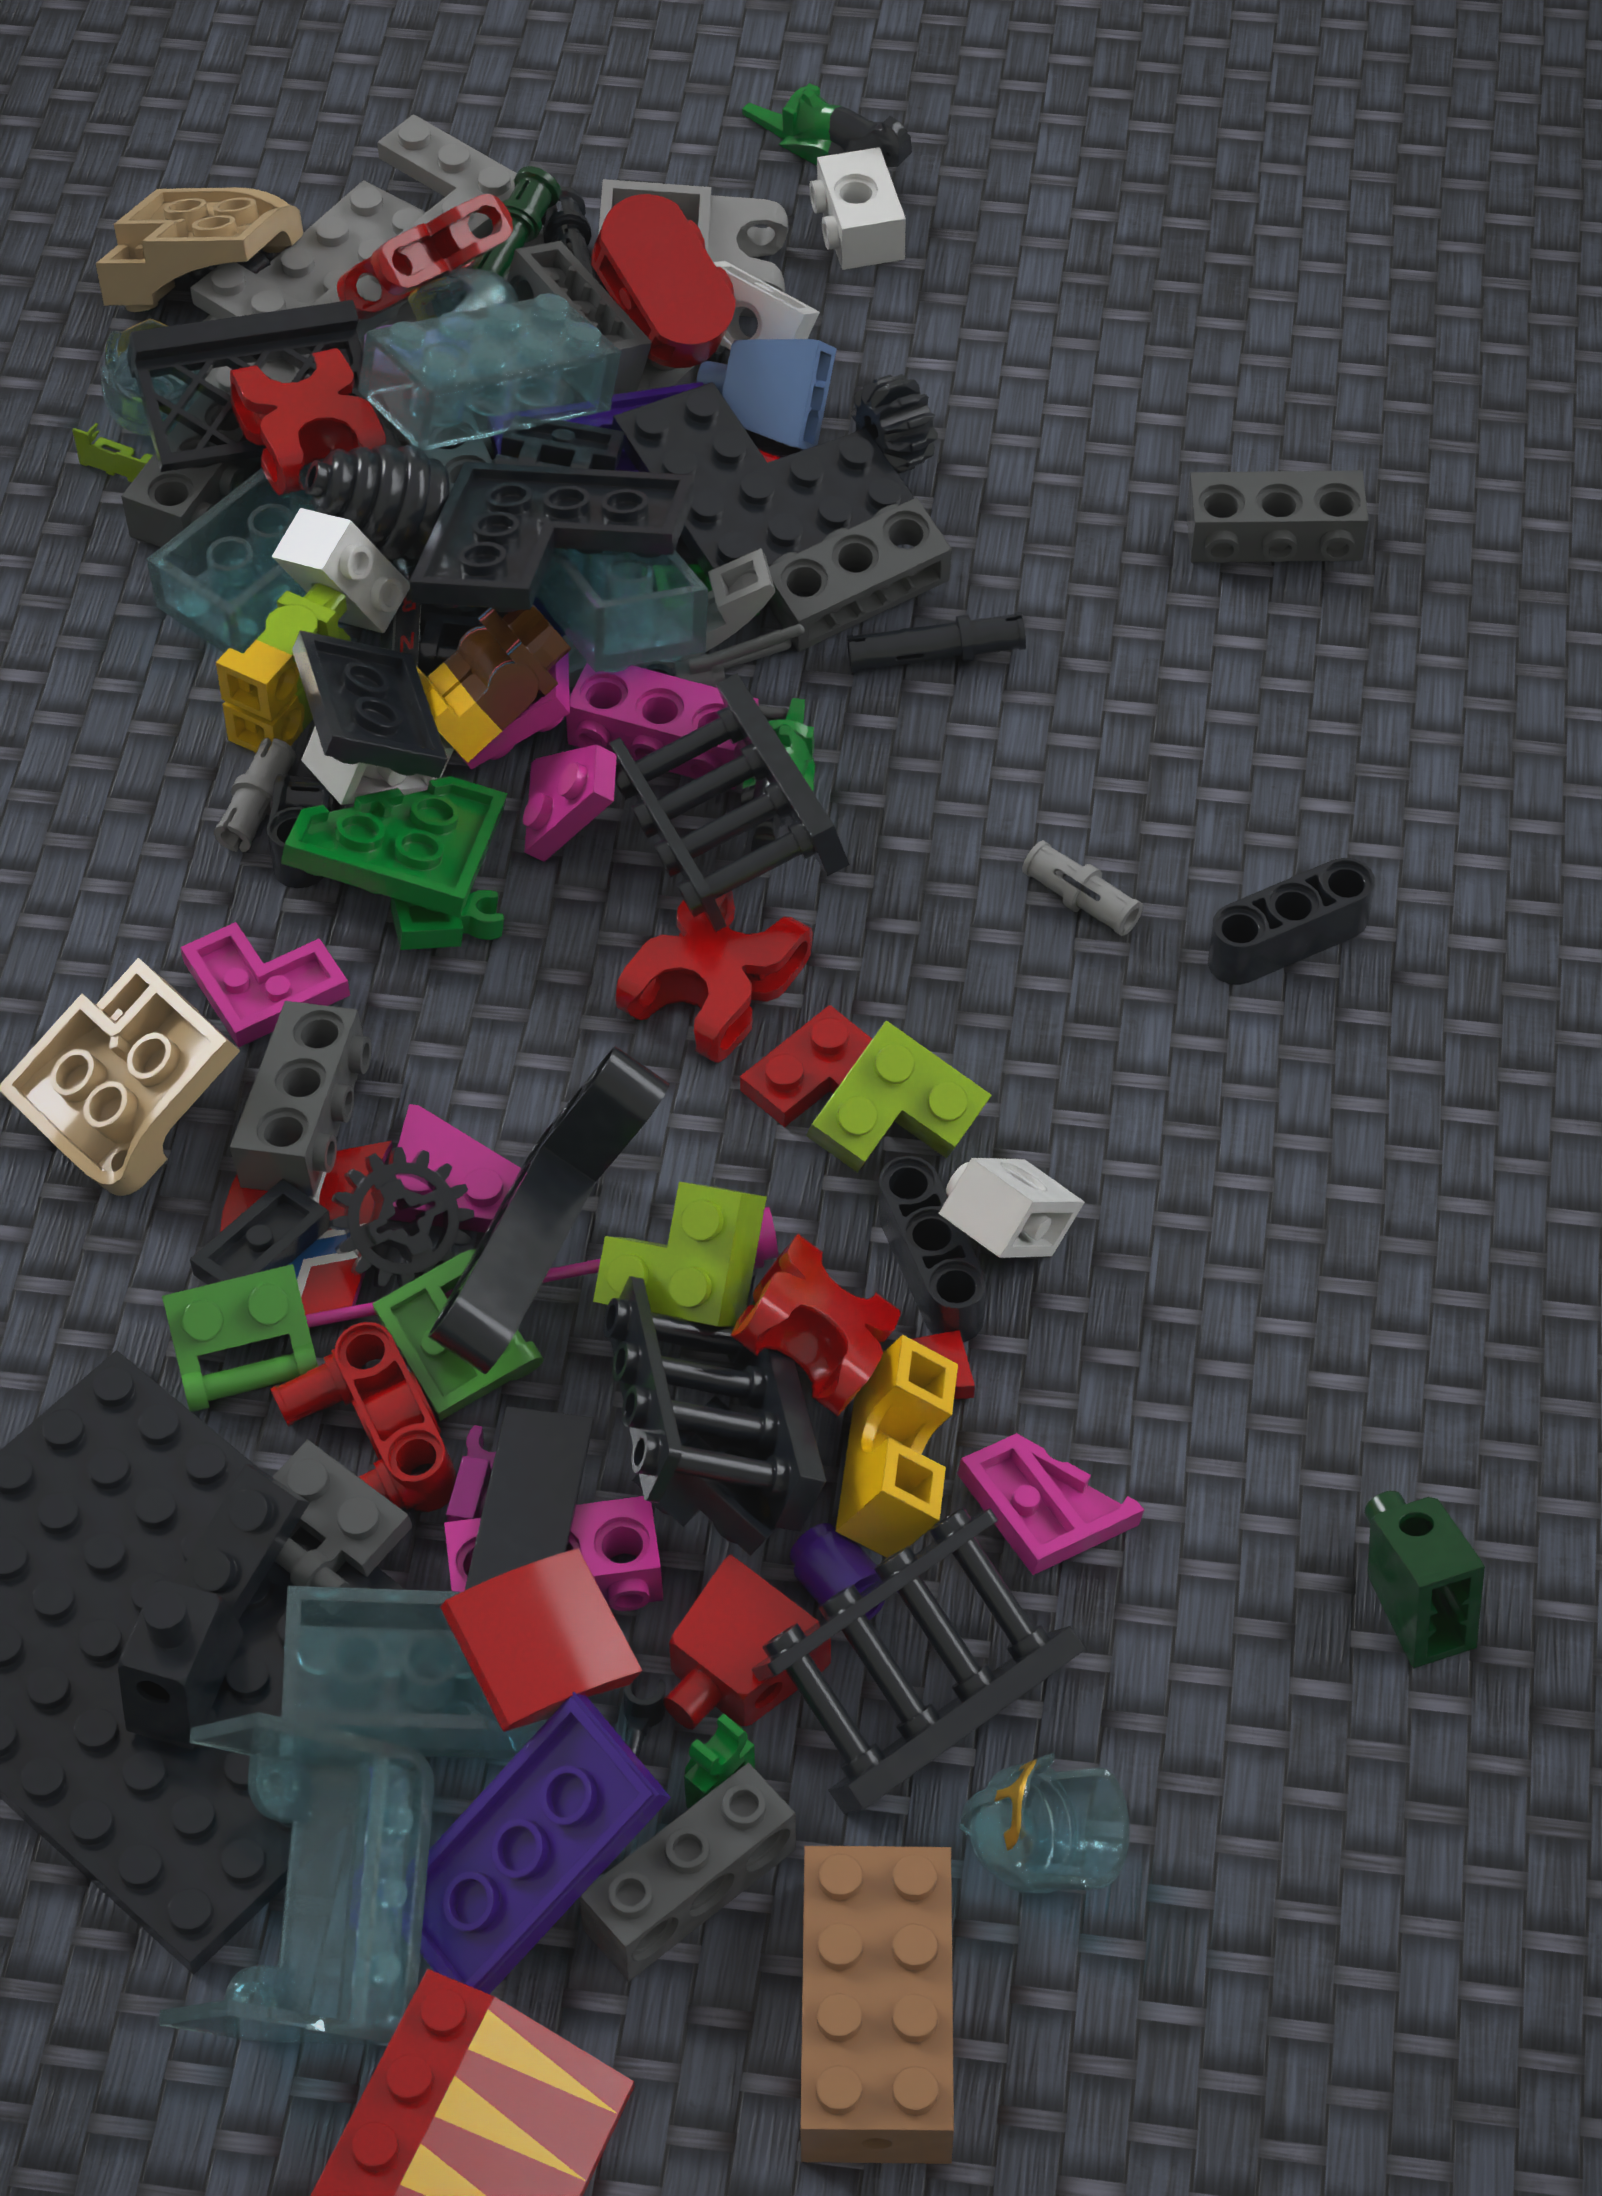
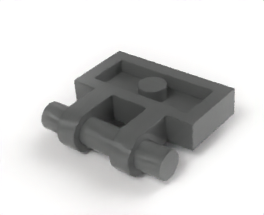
M308 1439L272 1476L310 1502L275 1562L291 1574L290 1582L308 1596L316 1593L331 1605L338 1604L345 1597L349 1589V1583L336 1574L345 1562L367 1577L413 1527L407 1513ZM300 1528H303L322 1544L317 1549L307 1552L290 1538Z

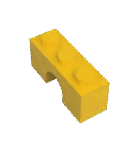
M901 1335L883 1352V1356L875 1371L854 1397L835 1531L886 1558L908 1545L911 1546L940 1521L946 1467L922 1455V1452L936 1429L952 1416L958 1370L957 1363L904 1335Z

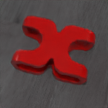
M482 194L444 212L426 224H419L389 239L376 249L371 257L356 264L339 278L337 293L340 302L353 300L358 319H369L407 300L410 294L421 285L439 278L447 277L449 279L459 274L478 257L493 250L511 236L513 222L509 210L498 197L492 194ZM472 213L485 214L492 220L493 231L491 235L480 239L472 234L468 225ZM367 275L375 277L382 289L380 298L377 301L364 300L357 293L356 284L358 279ZM447 279L427 284L422 289L428 288L434 284L438 285Z
M338 348L311 353L316 363V370L311 377L299 382L282 383L269 379L257 365L230 370L231 404L235 417L247 440L256 445L266 446L261 456V467L277 495L304 490L300 481V471L306 464L317 459H324L332 450L343 449L349 452L357 447H367L371 450L375 446L386 444L383 427L370 402L358 396H349L354 387V373Z
M732 891L715 899L727 925L717 932L713 929L705 913L693 917L683 900L677 909L679 936L662 934L649 939L624 968L618 978L616 987V1007L638 1020L648 1019L666 1004L685 1002L698 1006L701 1010L695 1018L693 1029L696 1040L695 1052L716 1063L727 1058L752 1030L753 1010L750 1007L751 1000L767 1002L780 997L806 965L812 947V928L792 917H782L764 932L744 934L731 930L729 926L733 922L735 914Z
M797 1233L754 1289L753 1298L756 1305H749L741 1314L734 1326L731 1337L756 1356L760 1351L767 1348L778 1350L792 1358L805 1370L812 1382L811 1397L838 1417L875 1371L883 1356V1350L879 1342H885L894 1331L901 1311L877 1292L871 1298L865 1299L856 1297L842 1289L829 1277L823 1267V1252Z

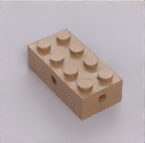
M804 1846L801 2162L952 2164L954 2093L951 1847Z

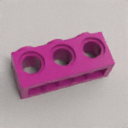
M591 654L570 694V714L566 715L568 744L580 748L597 744L613 752L609 742L620 737L633 760L636 761L717 719L716 712L725 708L718 688ZM753 698L759 706V699ZM728 740L669 772L691 777L695 780L741 756L740 749L746 745L743 740L735 744Z
M644 1496L576 1505L567 1551L579 1548L608 1606L618 1611H632L644 1607L649 1602L664 1601L652 1503L645 1501ZM481 1518L444 1523L452 1596L465 1591ZM619 1554L637 1556L635 1560L628 1563H615L610 1560Z

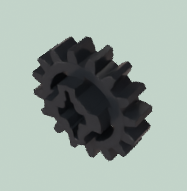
M396 1147L390 1152L388 1165H384L382 1159L374 1153L365 1158L369 1174L365 1176L361 1172L351 1169L344 1175L348 1184L353 1187L352 1192H337L333 1194L332 1201L338 1206L345 1208L344 1216L329 1221V1228L345 1230L347 1237L335 1250L337 1254L354 1251L358 1257L351 1269L354 1275H359L370 1267L376 1270L374 1275L375 1287H385L391 1276L395 1275L401 1288L414 1280V1273H419L422 1276L434 1269L437 1263L443 1264L455 1257L450 1251L453 1245L465 1246L471 1242L472 1238L458 1229L459 1222L474 1217V1210L458 1208L456 1199L462 1197L468 1191L466 1184L449 1187L445 1180L450 1175L452 1166L448 1163L434 1171L429 1169L428 1151L422 1150L418 1152L412 1163L406 1162L403 1148ZM396 1176L415 1178L426 1184L432 1191L421 1195L406 1190L401 1180L397 1179ZM371 1188V1195L375 1201V1206L370 1221L360 1226V1207L366 1193ZM394 1202L400 1210L426 1206V1210L415 1215L416 1219L408 1224V1230L411 1234L409 1236L403 1228L394 1231L389 1229L379 1234L377 1233V1228L387 1224V1219L395 1214ZM443 1212V1230L439 1241L432 1250L433 1244L428 1234L434 1216ZM383 1243L397 1248L402 1258H406L408 1263H396L386 1260L376 1254L371 1247Z

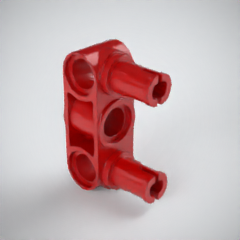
M362 1322L352 1325L342 1332L336 1341L335 1348L331 1350L332 1353L323 1357L324 1364L284 1384L270 1388L288 1427L293 1425L294 1422L317 1411L326 1409L342 1400L345 1405L352 1403L379 1459L373 1462L375 1469L358 1477L400 1509L406 1508V1510L412 1508L416 1511L430 1512L440 1509L450 1502L457 1478L456 1470L439 1434L441 1432L425 1395L414 1373L409 1372L392 1335L385 1327L374 1322ZM381 1359L374 1367L361 1369L367 1362ZM433 1464L431 1469L424 1474L410 1475L419 1465Z

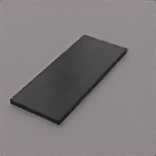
M506 1406L465 1590L521 1566L567 1552L594 1417Z

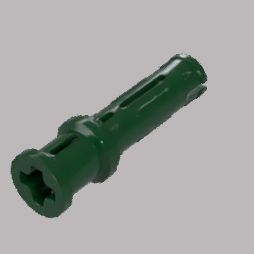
M533 166L523 167L516 174L514 191L508 200L502 201L510 212L513 232L502 244L475 260L469 274L454 296L455 299H459L457 304L464 311L473 315H483L487 312L495 293L510 270L515 249L522 248L525 243L538 237L542 229L541 219L548 207L557 204L562 194L561 187L554 177L540 168Z

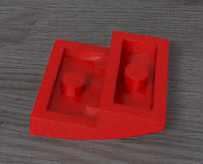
M579 1548L532 1562L491 1578L446 1599L440 1606L503 1732L549 1719L567 1699L573 1696V1692L589 1697L630 1685L643 1671Z

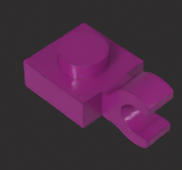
M474 1425L467 1435L466 1445L468 1453L467 1456H462L446 1513L447 1522L481 1518L496 1454V1451L488 1452L483 1449L484 1434L482 1426Z

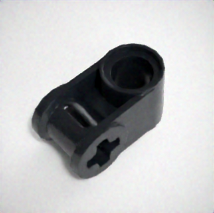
M278 774L274 783L272 809L267 825L274 875L285 886L307 888L317 884L324 877L314 876L303 870L281 864L285 842L301 809L323 804L329 812L342 809V805L321 782L291 781L288 774Z

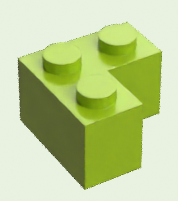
M886 1020L811 1124L806 1136L857 1173L894 1122L947 1158L992 1095Z
M679 1182L668 1245L633 1238L605 1236L593 1302L608 1305L612 1298H619L629 1276L644 1279L651 1312L713 1326L734 1327L738 1318L747 1308L767 1196L708 1185Z

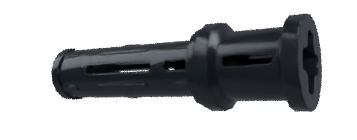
M562 186V194L558 201H561L563 211L558 212L557 205L548 207L541 219L544 226V243L562 241L594 277L591 258L587 249L592 235L590 224L585 217V202L576 190Z

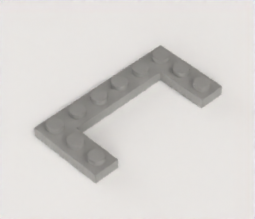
M414 114L377 142L379 159L445 196V198L401 233L419 224H426L444 212L482 194H492L501 201L508 200L515 189L514 179L517 174L516 172ZM477 212L470 215L468 225L475 237L482 239L492 233V220L488 216ZM236 262L220 264L190 287L193 304L217 319L308 306ZM370 275L358 279L356 284L357 293L364 300L377 301L382 291L379 281ZM337 284L309 306L340 302ZM408 299L374 317L363 320L359 319L356 328L359 340L405 304ZM340 349L341 353L343 354L346 349ZM306 354V355H302V356H304V357H306V358L308 359V357L310 356V354Z

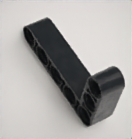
M616 1046L609 1051L531 1150L428 1335L430 1339L481 1373L487 1374L516 1333L595 1183L651 1117L670 1085L669 1082Z

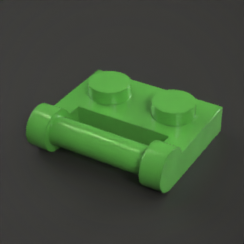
M476 1249L467 1250L372 1303L376 1315L382 1325L392 1335L410 1372L414 1373L425 1397L440 1421L510 1380H517L530 1374L544 1361L533 1341L526 1342L518 1329L503 1354L487 1374L481 1373L428 1337L448 1300L445 1293L454 1289Z
M293 1264L162 1296L185 1395L191 1412L210 1408L208 1401L288 1382L318 1366ZM289 1334L293 1350L291 1354L206 1375L201 1373L198 1356Z

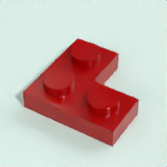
M828 1005L740 1076V1091L785 1128L829 1091L834 1094L872 1038L834 1007Z

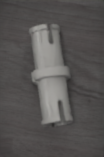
M269 738L263 739L249 769H247L245 774L236 778L231 789L233 796L231 803L214 830L215 839L225 848L237 852L238 848H240L241 852L249 850L262 820H264L266 814H271L276 776L278 774H288L296 760L295 751L286 742L274 738L271 745Z
M1044 840L1038 842L1030 850L1022 866V872L1025 875L1035 878L1047 888L1062 896L1064 906L1073 912H1078L1082 909L1114 929L1121 936L1128 934L1133 929L1143 911V903L1137 899H1132L1118 888L1103 880L1101 870L1091 864L1081 866L1052 848ZM1065 876L1072 877L1100 895L1101 899L1096 901L1065 881Z

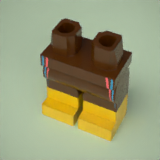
M532 605L531 610L509 612L503 618L494 609L488 608L478 617L483 625L476 626L467 631L460 639L457 651L430 675L426 676L416 666L438 732L467 763L531 705L537 696L538 689L546 696L558 685V682L548 670L572 648L534 605Z

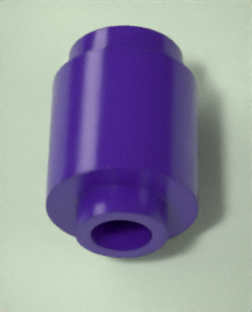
M821 1523L807 1530L795 1542L789 1556L791 1562L795 1565V1577L819 1606L852 1584L861 1593L880 1579L874 1570L877 1565L859 1544L835 1532L836 1528L830 1523ZM885 1600L865 1613L868 1620L872 1619L881 1610Z

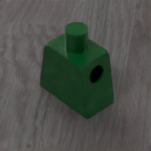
M1386 1491L1373 1497L1367 1503L1364 1510L1370 1522L1367 1571L1370 1582L1413 1669L1477 1648L1485 1569L1477 1553L1438 1499L1426 1497L1406 1504L1402 1495L1397 1491Z

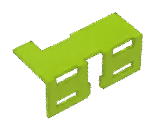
M95 423L88 432L76 428L72 429L81 465L98 468L112 476L115 473L127 477L129 482L134 481L153 456L147 453L141 459L132 457L135 453L133 448L103 437H99L94 444H91L100 432L99 430L95 431L98 423ZM103 446H106V447H109V448L118 450V451H120V452H116V453H115V452L109 451V450H107V449H104V448H102V447H103Z

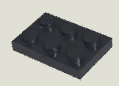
M300 630L292 652L324 755L333 757L345 764H357L360 762L389 768L405 776L419 774L440 778L448 758L412 654Z

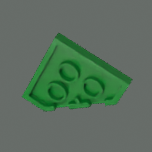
M447 776L429 780L428 788L425 791L404 795L399 788L355 797L353 807L329 812L323 804L301 809L285 842L281 864L303 870L314 876H323L363 888L373 894H382L419 905L429 911L442 912L460 918L504 812L508 793Z

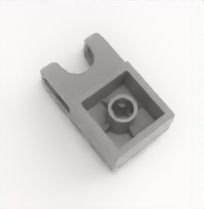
M603 179L599 232L608 212L621 200L639 194L662 196L677 203L686 219L692 220L697 224L705 241V249L713 262L726 261L785 293L784 278L776 264L752 258L774 255L781 249L786 240L788 217L784 208L779 203L766 199L711 195L712 187ZM764 224L768 225L769 227L758 228L754 227V225ZM596 273V280L598 282H601L599 276ZM749 308L743 309L740 316L756 317Z

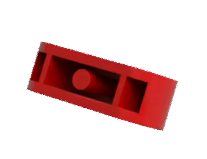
M639 194L621 200L608 212L592 251L591 265L610 296L651 340L652 345L648 355L650 360L671 368H689L699 365L716 352L733 319L736 299L732 282L723 268L715 266L705 249V241L699 227L692 220L686 219L677 203L665 197L652 194Z

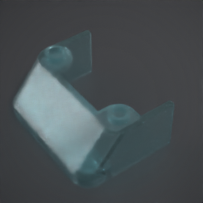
M260 1712L191 1728L190 1743L250 1756L248 1790L253 1804L267 1818L292 1824L278 1967L256 1965L240 1970L230 1981L225 2000L160 2010L158 2025L258 2042L357 2045L390 2042L417 1990L434 1798V1776L428 1761L419 1751L408 1746Z

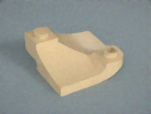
M251 188L156 189L114 223L118 245L96 263L104 306L125 305L126 310L130 312L147 311L155 308L158 305V301L175 287L174 279L179 276L212 265L247 262L262 248L267 253L282 252L288 246L296 243L304 233L300 210L273 194Z
M137 958L97 1004L93 1003L84 994H81L1 1082L0 1092L87 1176L108 1192L124 1196L132 1194L143 1187L168 1159L163 1151L166 1135L236 1057L240 1050L169 983L142 960Z

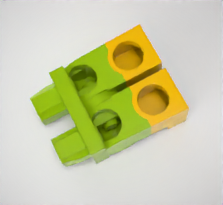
M316 583L304 597L286 590L277 600V608L268 615L266 629L244 653L228 648L216 661L221 699L225 701L222 705L228 741L255 753L261 741L265 738L270 739L271 745L273 739L277 738L291 746L313 720L292 648L300 630L351 641V637L344 629L338 627L339 619L347 611L346 596L342 592L321 583Z

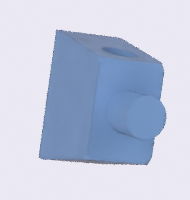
M814 339L734 340L731 345L728 364L707 360L702 362L698 371L697 382H703L704 385L713 382L744 429L796 449L805 450L818 445L837 348Z

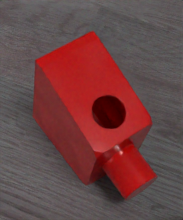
M729 1554L672 1634L669 1642L671 1670L681 1681L663 1699L666 1710L679 1724L691 1730L714 1707L726 1714L739 1726L752 1725L798 1690L786 1670L774 1677L758 1681L751 1669L768 1658L762 1646L796 1623L805 1632L819 1621L733 1555ZM831 1638L809 1653L820 1672L824 1671L831 1664Z

